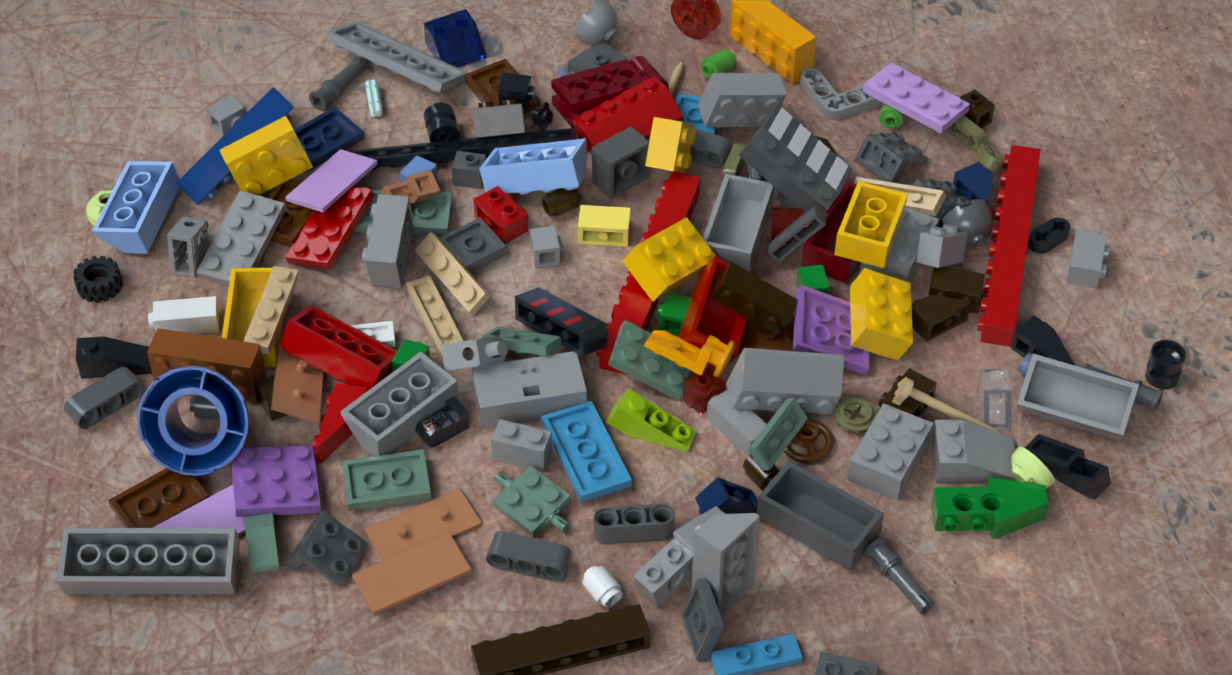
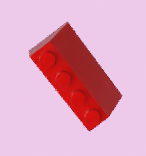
M654 76L631 89L625 90L616 97L604 101L597 107L583 112L578 117L572 119L578 139H586L587 150L592 154V147L629 127H633L648 140L651 136L654 117L680 122L684 120V117L668 88Z
M314 305L309 306L289 319L279 345L289 355L301 358L317 370H323L332 375L336 381L345 382L348 385L367 387V391L389 376L393 370L392 360L398 352Z

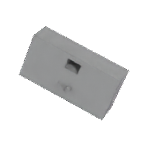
M573 351L471 367L473 391L481 428L497 426L500 419L514 423L541 419L543 415L587 402V390L578 355Z

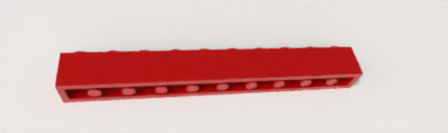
M1011 145L1010 154H1005L1004 156L1005 163L1003 168L1007 169V171H1002L1000 185L1005 187L1004 189L999 188L997 203H1002V206L997 205L994 220L999 221V224L994 223L992 238H995L996 242L991 241L989 256H992L993 260L988 259L986 274L991 275V277L985 278L983 293H987L988 296H982L980 312H985V315H979L977 331L982 332L980 342L1007 347H1011L1041 149Z
M672 171L669 180H665L663 183V195L656 200L655 215H650L648 221L649 230L648 232H643L641 242L686 217L690 221L700 196L701 177ZM629 270L626 277L627 284L626 286L622 285L620 289L619 304H614L612 321L611 323L607 322V347L596 351V357H599L600 369L621 374L625 373L608 365L621 324L627 320L647 331L659 301L657 299L653 302Z

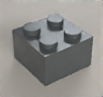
M629 127L592 147V183L607 197L612 199L648 179L649 167L645 166L649 142L633 127Z

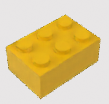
M286 116L220 149L222 157L240 190L255 195H260L313 168Z
M858 181L837 233L834 255L885 268L905 215L908 194Z
M686 217L636 245L622 262L654 302L697 277L701 269L716 255Z
M864 268L850 286L851 346L898 361L913 344L911 283Z

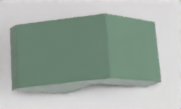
M273 512L245 516V531L251 573L279 569Z

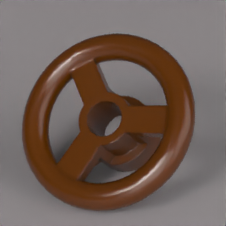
M807 419L791 443L799 444L805 448L808 455L795 452L789 445L784 450V453L791 459L802 463L820 461L830 454L834 444L833 435L821 422ZM823 434L826 441L825 446L817 453L814 443L818 436Z

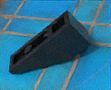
M1034 315L1014 331L1011 349L1023 358L1028 353L1075 366L1055 329Z
M105 336L77 338L75 359L81 379L104 377L120 367L129 368L135 375L152 374L147 354L148 346Z

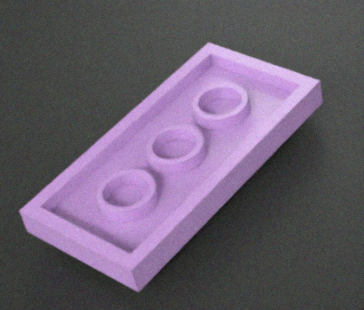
M892 62L863 84L862 92L940 134L969 111L970 104Z

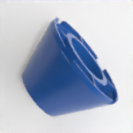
M184 366L162 374L147 388L139 404L137 424L141 440L144 441L146 447L151 452V456L159 464L179 474L197 476L215 472L229 464L239 454L248 435L249 414L242 394L227 377L209 368ZM195 394L210 400L220 415L219 431L212 434H200L189 429L179 415L178 403L180 397Z

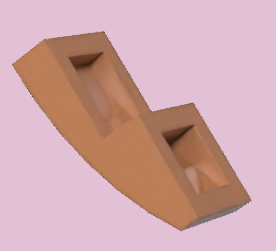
M428 170L409 175L406 181L384 186L382 193L383 195L409 197L410 206H413L439 194L440 188L432 171Z

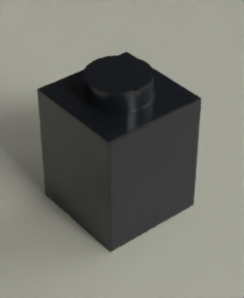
M503 73L498 88L499 106L503 105L502 101L517 99V104H522L523 109L527 110L530 100L535 98V86H532L531 76Z

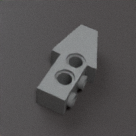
M717 506L673 532L674 539L633 576L638 592L657 609L692 577L694 530L699 523L706 522L714 514H725Z

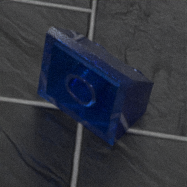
M467 9L424 23L425 44L435 58L457 68L487 58L476 22Z

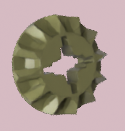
M859 397L843 399L836 405L834 410L837 426L844 427L845 432L849 430L855 431L856 435L862 430L867 432L877 415L874 405L868 400ZM860 411V418L857 417L855 420H851V416Z

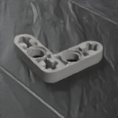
M806 68L801 72V87L824 117L829 120H839L883 104V102L862 92L863 86L838 94L818 69ZM817 92H826L828 95L820 96ZM856 99L859 100L860 103H851L849 102V100Z

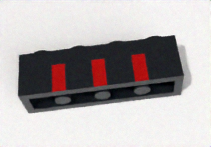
M540 287L515 296V320L541 334L561 337L562 346L582 357L607 347V323Z

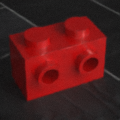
M499 186L473 199L474 216L477 219L481 218L504 244L528 232V213L523 207H519L513 201L511 195L505 193Z

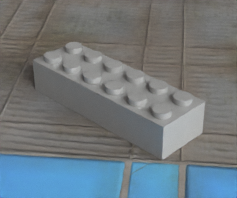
M64 528L57 582L64 594L236 595L240 540L235 528Z

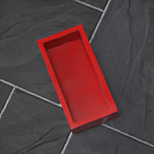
M714 256L699 272L679 338L700 349L706 344L710 335L718 338L720 342L726 345L732 340L735 342V349L729 361L730 363L736 358L747 318L711 298L719 274L729 264ZM710 363L708 364V366L716 369V366Z

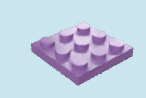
M800 285L796 290V299L798 301L795 307L793 351L843 355L845 369L865 375L869 370V352L851 346L850 302Z
M313 445L242 448L239 454L231 461L236 517L272 512L273 515L320 513L321 505Z

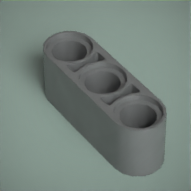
M694 128L697 131L695 143L691 144L690 154H692V162L716 169L722 167L731 152V142L725 137Z
M120 367L71 396L65 402L64 411L80 428L87 429L139 398L144 391V384L129 368Z
M667 504L601 508L595 512L593 518L594 538L601 544L668 540L673 536L675 512Z
M500 531L494 534L486 555V562L497 569L558 582L562 581L565 577L572 552L568 547L558 543Z

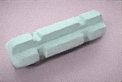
M376 79L367 80L365 85L370 116L373 118L381 117L383 115L378 81Z

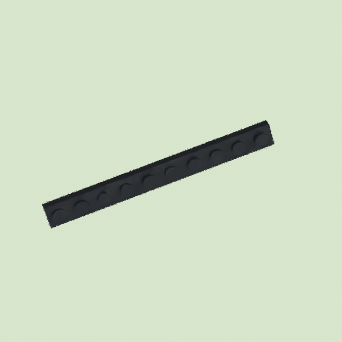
M575 128L361 149L348 152L377 160V165L372 169L376 170L379 167L398 168L402 165H408L416 156L430 162L447 163L455 159L457 151L485 154L488 157L494 148L576 140L578 138Z

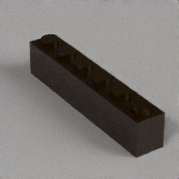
M627 605L605 613H594L589 617L581 619H569L563 623L548 627L541 626L535 630L520 634L513 633L492 641H481L478 644L471 645L472 662L476 675H545L650 648V630L641 605Z

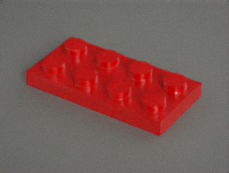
M351 187L326 211L313 210L285 256L288 264L331 270L375 195L372 189Z

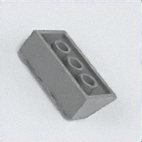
M744 348L726 382L732 407L748 410L778 411L786 399L795 397L804 413L832 414L841 398L844 356Z
M419 352L341 411V416L362 448L372 456L387 455L416 434L415 427L422 418L432 415L445 407V401L452 397L459 401L458 381L425 354Z
M756 513L714 514L706 522L699 523L694 530L692 590L698 579H708L720 615L755 584L760 516Z

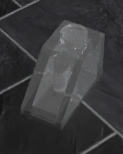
M1008 369L981 370L977 393L982 422L998 431H1011V386Z

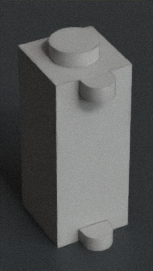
M728 390L720 395L713 396L708 402L707 420L747 457L750 456L751 453L748 449L767 424L751 409L733 408Z

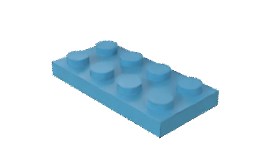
M592 401L541 416V423L544 429L552 431V446L580 503L632 487V479Z

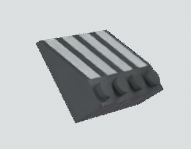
M779 104L775 106L739 154L745 162L804 213L816 203L825 212L828 211L840 194L852 170L851 167Z

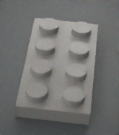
M240 190L196 271L198 277L229 286L231 268H256L287 209L285 203Z

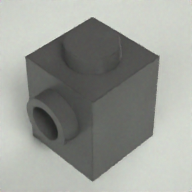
M457 151L451 167L453 185L482 189L483 181L479 168L485 162L486 155Z

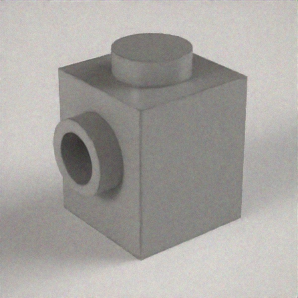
M230 95L206 109L210 127L222 137L247 113L243 103L237 102Z
M555 226L530 229V247L535 268L560 265V251L563 250V241L561 235L557 236Z

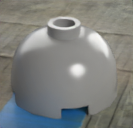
M596 0L592 4L595 8L591 9L587 14L584 13L573 29L575 31L573 34L590 45H594L602 40L609 42L617 32L614 29L617 24L615 10L607 1Z

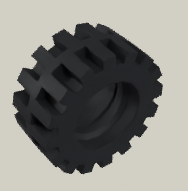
M92 256L91 260L88 258L84 259V263L80 262L77 265L78 268L74 269L75 286L78 295L80 294L83 300L86 298L88 302L95 300V303H100V300L103 299L105 302L108 301V297L114 298L116 296L115 292L119 293L121 291L120 287L123 284L121 272L117 262H113V259L110 257L106 259L105 256H100V258ZM96 277H106V278H104L103 280H100V281H96V282H92V281H91L92 279H94V278H96Z

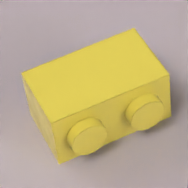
M580 205L578 244L628 247L631 208Z

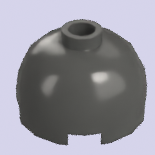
M982 199L970 200L972 205L963 209L958 205L942 219L944 225H955L959 227L958 231L967 232L965 247H978L982 245L992 230L993 217L987 203Z

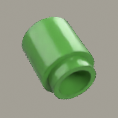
M720 50L702 60V73L709 79L712 73H728L736 66V57L730 50Z
M883 103L879 120L887 128H898L902 125L905 114Z

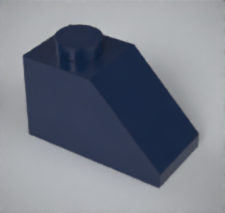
M980 162L956 171L953 184L957 187L956 191L969 201L982 199L988 205L994 177L988 169Z
M718 477L695 497L700 508V515L715 506L725 514H757L758 500L753 490Z

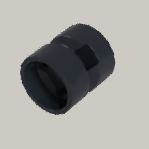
M440 102L434 103L425 109L423 118L430 142L459 140L460 131L451 105Z
M1166 339L1155 342L1151 348L1145 370L1146 381L1157 389L1165 390L1175 387L1179 382L1185 362V349L1173 340Z

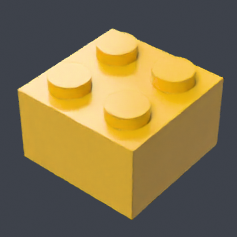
M654 117L645 166L686 173L687 168L689 169L692 163L690 150L691 144H694L696 141L697 131L694 130L695 125Z

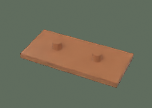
M279 347L271 410L318 424L324 371L311 367L308 362L289 355L286 350Z
M457 488L364 529V532L381 561H384L447 533H450L454 539L481 527L482 522L460 488Z
M447 533L352 574V579L374 616L472 572V569L450 533Z

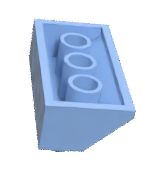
M586 139L494 148L479 168L485 192L496 186H499L505 193H519L521 195L538 190L550 192L558 188H565V190L575 189L586 176L587 141Z
M127 161L92 230L93 235L124 253L148 254L179 190L176 183L180 178L173 163Z

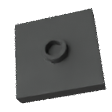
M602 40L568 61V68L578 73L585 69L603 66L607 63H614L625 59L630 61V59Z
M481 218L440 237L441 241L469 272L508 254V247Z
M698 579L681 613V618L697 662L707 661L724 628V624L708 579Z

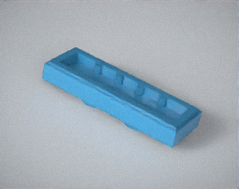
M794 634L712 651L710 660L715 675H751L801 664L802 655Z

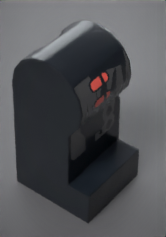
M455 397L445 401V407L432 415L422 418L417 423L415 432L429 447H436L470 428L468 410Z

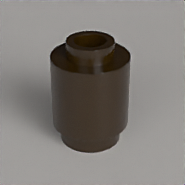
M559 188L547 193L546 197L542 198V206L548 216H559L578 208V202H580V195L576 188L572 190Z
M752 455L748 456L743 463L745 474L762 491L780 471L775 464L770 470L762 471Z

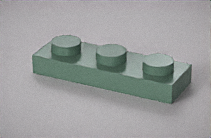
M499 326L482 336V338L500 336L502 341L506 342L508 350H513L517 354H536L537 357L552 355V352L562 347L561 337Z
M795 397L784 401L748 449L762 471L772 468L808 419Z

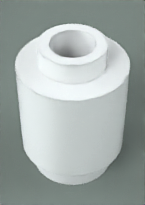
M593 566L584 573L582 584L599 605H603L608 609L615 606L622 599L621 586L605 566Z

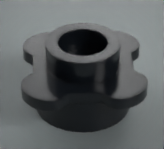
M543 102L542 107H535L532 112L533 124L539 126L540 131H545L547 125L551 124L553 120V113L549 110L547 102Z

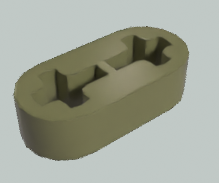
M964 115L947 129L954 138L972 151H976L981 142L987 143L984 131Z
M734 143L724 165L722 179H724L725 174L739 176L745 163L739 154L746 144Z
M981 142L975 151L979 161L993 172L998 173L1005 163L1000 152L986 142Z

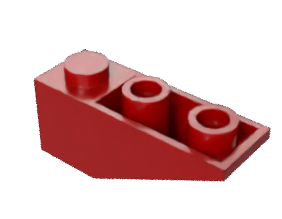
M335 383L333 392L327 396L326 414H322L320 418V433L315 435L313 439V450L317 453L318 463H323L353 434L341 416V411L366 393L367 387Z

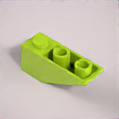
M630 388L615 402L606 423L629 437L684 452L689 450L697 431Z

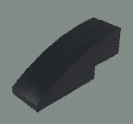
M1038 434L1025 447L1049 469L1056 480L1085 496L1096 499L1111 484L1109 468L1086 459L1082 449Z

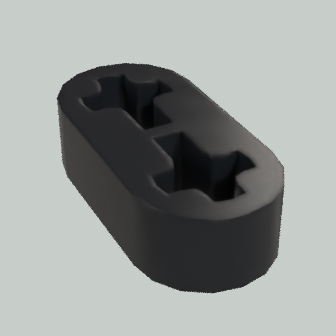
M1053 218L1030 233L1028 242L1030 250L1043 254L1066 241L1070 232V223L1063 218Z

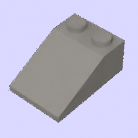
M935 420L932 448L936 483H987L990 477L1017 481L1011 473V458L1015 452L1014 437L964 420Z

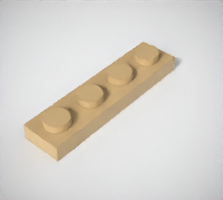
M856 177L853 182L857 184L858 181L906 193L908 194L906 207L930 216H937L946 198L942 190Z
M430 232L414 250L469 313L475 315L491 297L436 234Z
M273 266L243 340L244 342L260 344L261 351L264 354H270L299 280V270Z
M429 275L407 282L406 290L443 361L441 345L461 342L463 339Z

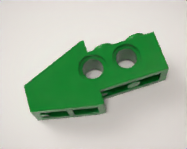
M994 477L988 478L986 487L934 488L931 501L935 531L973 530L979 532L991 530L992 539L1045 520L1048 507L1045 485Z

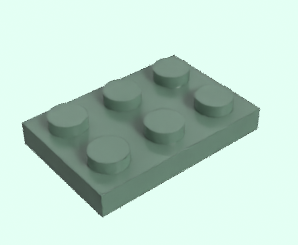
M625 320L620 326L608 365L678 401L683 395L690 370L680 367L674 361L662 355H657L644 347L651 333Z
M424 449L342 461L349 511L431 499Z

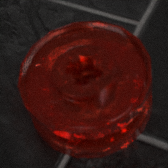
M674 0L671 4V16L674 23L681 32L692 39L701 40L706 38L721 23L722 14L715 0Z

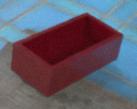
M849 181L845 183L838 197L828 211H826L828 214L825 218L826 225L804 243L802 255L803 267L823 265L826 276L846 284L849 283L861 264L859 261L834 255L837 233L857 184Z

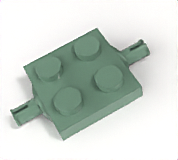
M530 466L514 480L510 479L503 472H499V475L495 476V482L505 489L492 501L494 508L529 535L535 537L543 528L551 524L561 530L562 533H565L570 528V523L563 519L560 514L571 502V495L535 468Z

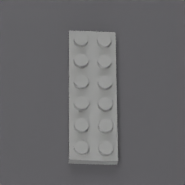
M356 21L330 30L327 33L326 40L334 43L336 47L354 52L355 56L367 58L373 64L384 66L394 74L408 77L413 83L423 84L436 93H441L464 83V75L468 73Z

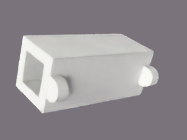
M216 296L155 301L153 302V312L148 313L149 327L154 328L155 333L157 328L193 334L219 333L218 299Z

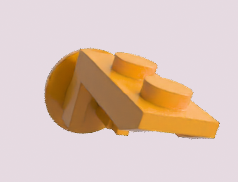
M654 330L645 342L644 347L657 355H662L674 361L678 366L687 368L699 375H702L710 363L716 366L713 376L719 377L733 355L735 342L731 340L726 345L720 342L718 338L710 335L706 344L700 349L666 331Z

